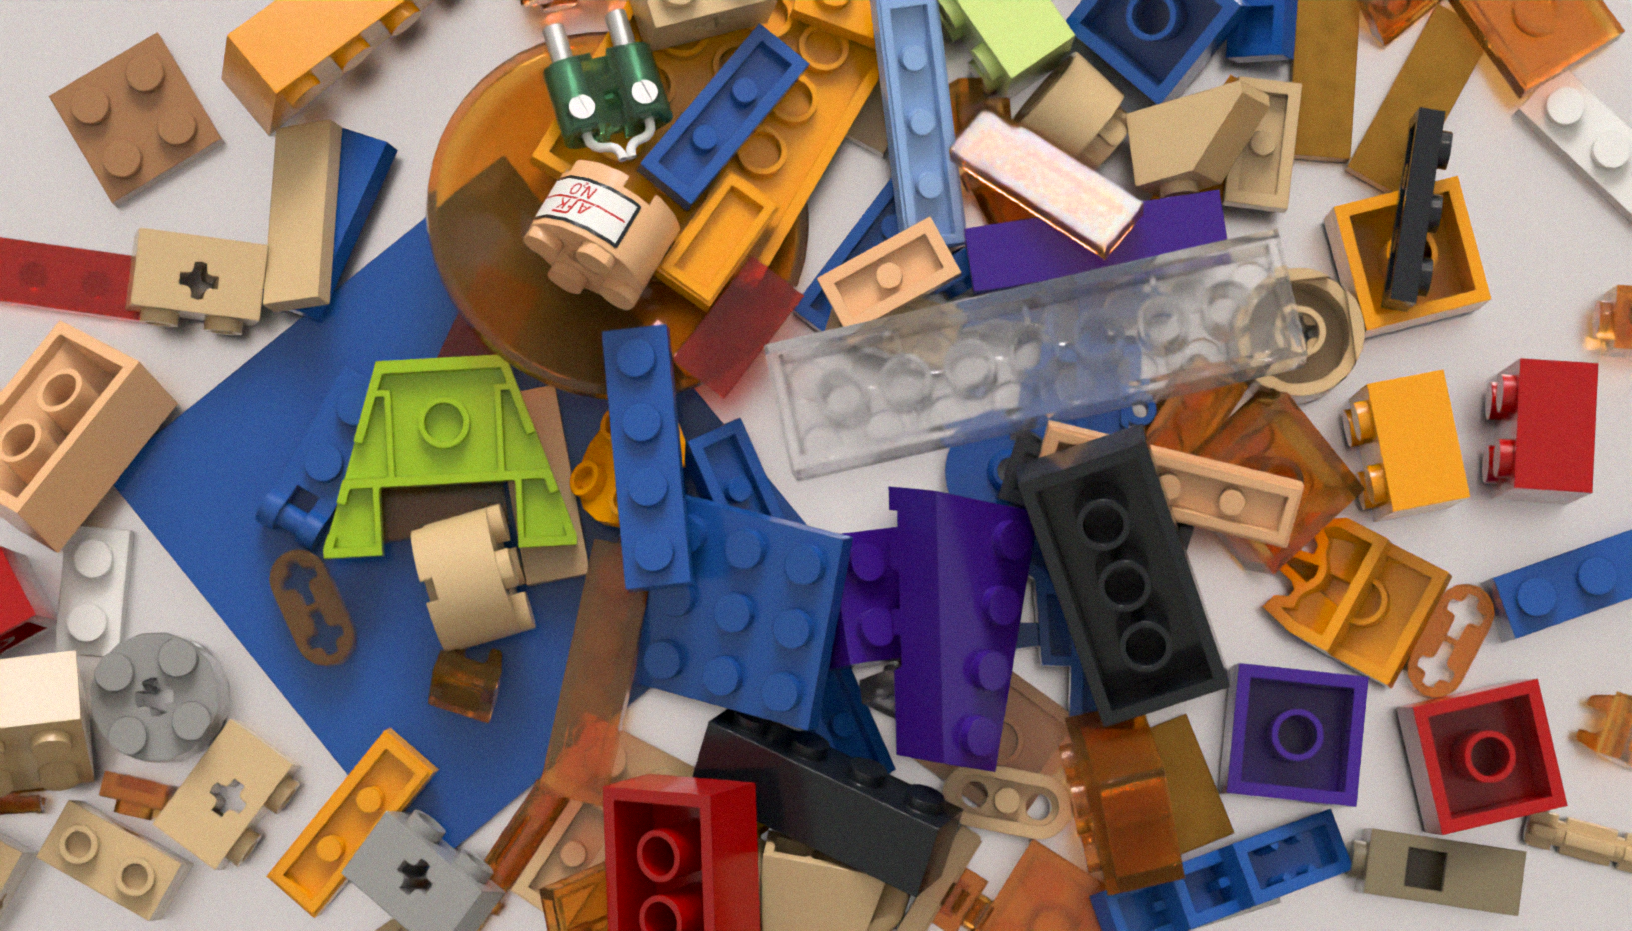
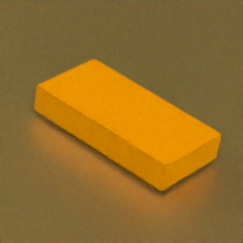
M728 168L659 264L653 276L707 312L777 214L781 205Z

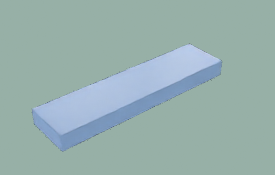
M870 0L898 231L900 233L931 217L948 248L965 245L963 231L966 228L939 3L937 0Z

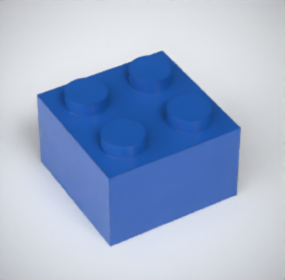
M1082 0L1066 19V22L1078 39L1156 104H1161L1178 99L1253 6L1246 0Z

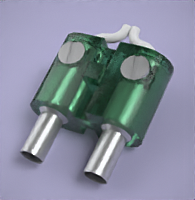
M624 9L612 10L604 16L614 47L606 48L605 56L592 59L590 52L573 56L563 24L556 23L545 27L542 33L552 64L544 69L542 76L565 147L570 149L589 147L592 151L599 153L611 152L618 157L620 162L636 158L637 146L649 141L654 135L655 130L667 125L673 118L650 45L646 42H635ZM623 132L625 138L635 137L628 142L625 152L621 146L610 142V135Z

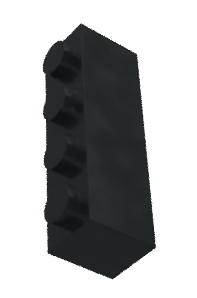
M726 709L708 722L692 777L755 782L757 822L916 898L942 876L964 810L945 801L944 795L932 787L922 784L911 785L888 774L882 764L872 759L863 757L853 758L830 747L829 742L819 734L810 731H796L781 723L731 709Z

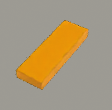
M392 728L384 730L266 877L313 918L318 917L349 881L341 872L386 811L405 812L439 769Z

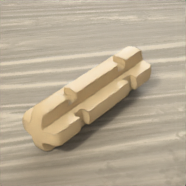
M1550 811L1528 816L1524 827V842L1527 845L1548 851L1550 846L1554 845L1558 847L1557 853L1607 867L1610 861L1617 863L1616 869L1632 873L1631 833L1626 832L1625 837L1621 838L1618 837V830L1568 816L1565 822L1558 820L1559 814Z

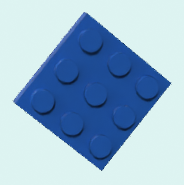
M685 494L694 586L649 590L633 683L807 731L817 728L853 537Z

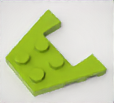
M506 354L375 362L354 437L355 443L345 479L342 480L338 494L335 515L323 548L324 559L385 556L382 489L509 481H515L518 546L520 549L578 545V535Z

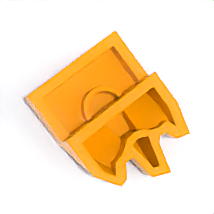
M1347 517L1313 520L1311 533L1318 544L1314 554L1287 546V549L1280 547L1267 558L1292 581L1294 590L1289 596L1273 595L1263 608L1296 637L1336 661L1392 689L1452 576L1449 572L1392 544L1388 538Z

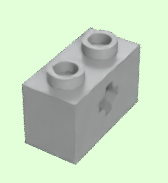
M417 809L412 813L386 811L341 872L342 875L408 931H477L505 894V891L489 879L494 872L486 862L470 851L462 849L460 853L442 839L446 830L431 816ZM425 866H430V868L428 869V871H427V873H426V875H425V874L422 872V869H423ZM429 880L433 885L430 889H424Z

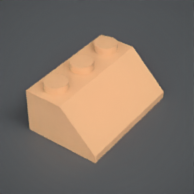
M59 320L0 393V516L22 533L59 553L178 403L138 360Z

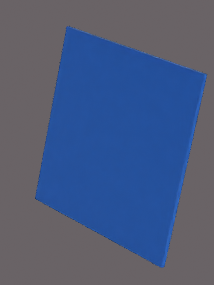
M503 156L498 158L333 292L330 304L327 305L320 322L304 316L301 317L151 438L113 484L347 775L350 774L384 730L392 728L439 769L405 812L412 813L417 809L435 819L446 830L442 839L454 849L567 757L589 713L609 723L651 689V687L633 683L649 591L629 593L625 589L620 528L606 526L595 520L583 509L581 499L577 496L591 575L529 587L527 584L517 586V593L525 591L528 596L535 619V629L466 649H455L446 652L438 639L426 603L430 602L425 582L419 581L411 544V531L423 528L424 525L500 503L510 533V541L503 542L504 547H517L521 556L508 482L382 489L385 556L324 559L323 548L332 522L317 547L310 552L294 542V534L278 525L272 530L257 522L255 517L263 500L276 484L344 365L371 379L376 361L506 354L520 391L550 385L556 386L572 472L582 462L588 445L600 430L603 415L609 410L602 331L643 327V325L630 310H623L612 305L598 293L584 288L581 294H572L549 279L547 273L551 265L541 255L530 249L523 240L543 204ZM673 363L678 421L685 441H688L722 425L723 422ZM683 467L685 494L700 498L687 467ZM768 478L785 519L807 525ZM300 487L291 504L309 513L319 497ZM425 866L423 869L427 872L430 866Z

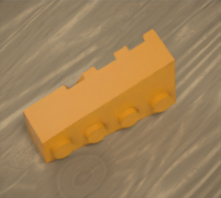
M275 0L227 35L221 80L267 135L270 136L276 131V128H280L345 73L360 64L389 37L397 36L408 29L420 17L422 10L435 0Z

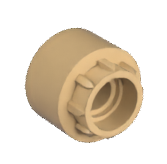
M1076 51L1068 56L1032 93L1010 121L1004 134L1050 175L1054 176L1061 170H1064L1074 180H1084L1110 156L1128 133L1127 112L1119 106L1125 94Z

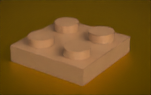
M158 32L49 96L110 201L116 207L225 143Z

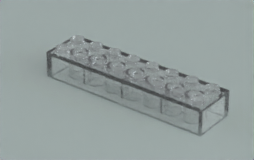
M1278 228L763 345L789 466L797 482L1047 426L1048 420L1062 423L1305 368L1308 357Z

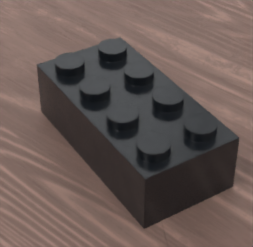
M1143 423L1017 465L1018 487L1103 727L1105 728L1230 687L1226 663Z

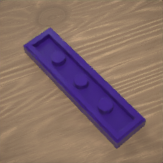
M1219 190L965 228L963 231L973 295L1228 256L1230 253Z

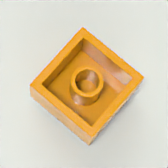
M1458 176L1435 181L1433 194L1443 195L1442 213L1437 232H1427L1423 256L1433 259L1431 284L1427 296H1417L1416 304L1407 312L1381 308L1399 190L1335 206L1323 219L1341 286L1351 293L1361 309L1365 325V338L1479 310L1491 300Z
M1444 369L1369 383L1349 398L1351 409H1346L1342 412L1344 431L1348 445L1350 447L1359 446L1364 471L1356 472L1355 474L1357 494L1362 509H1372L1374 523L1447 509L1470 497Z

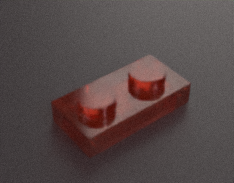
M752 254L673 355V360L725 399L802 300L804 294Z

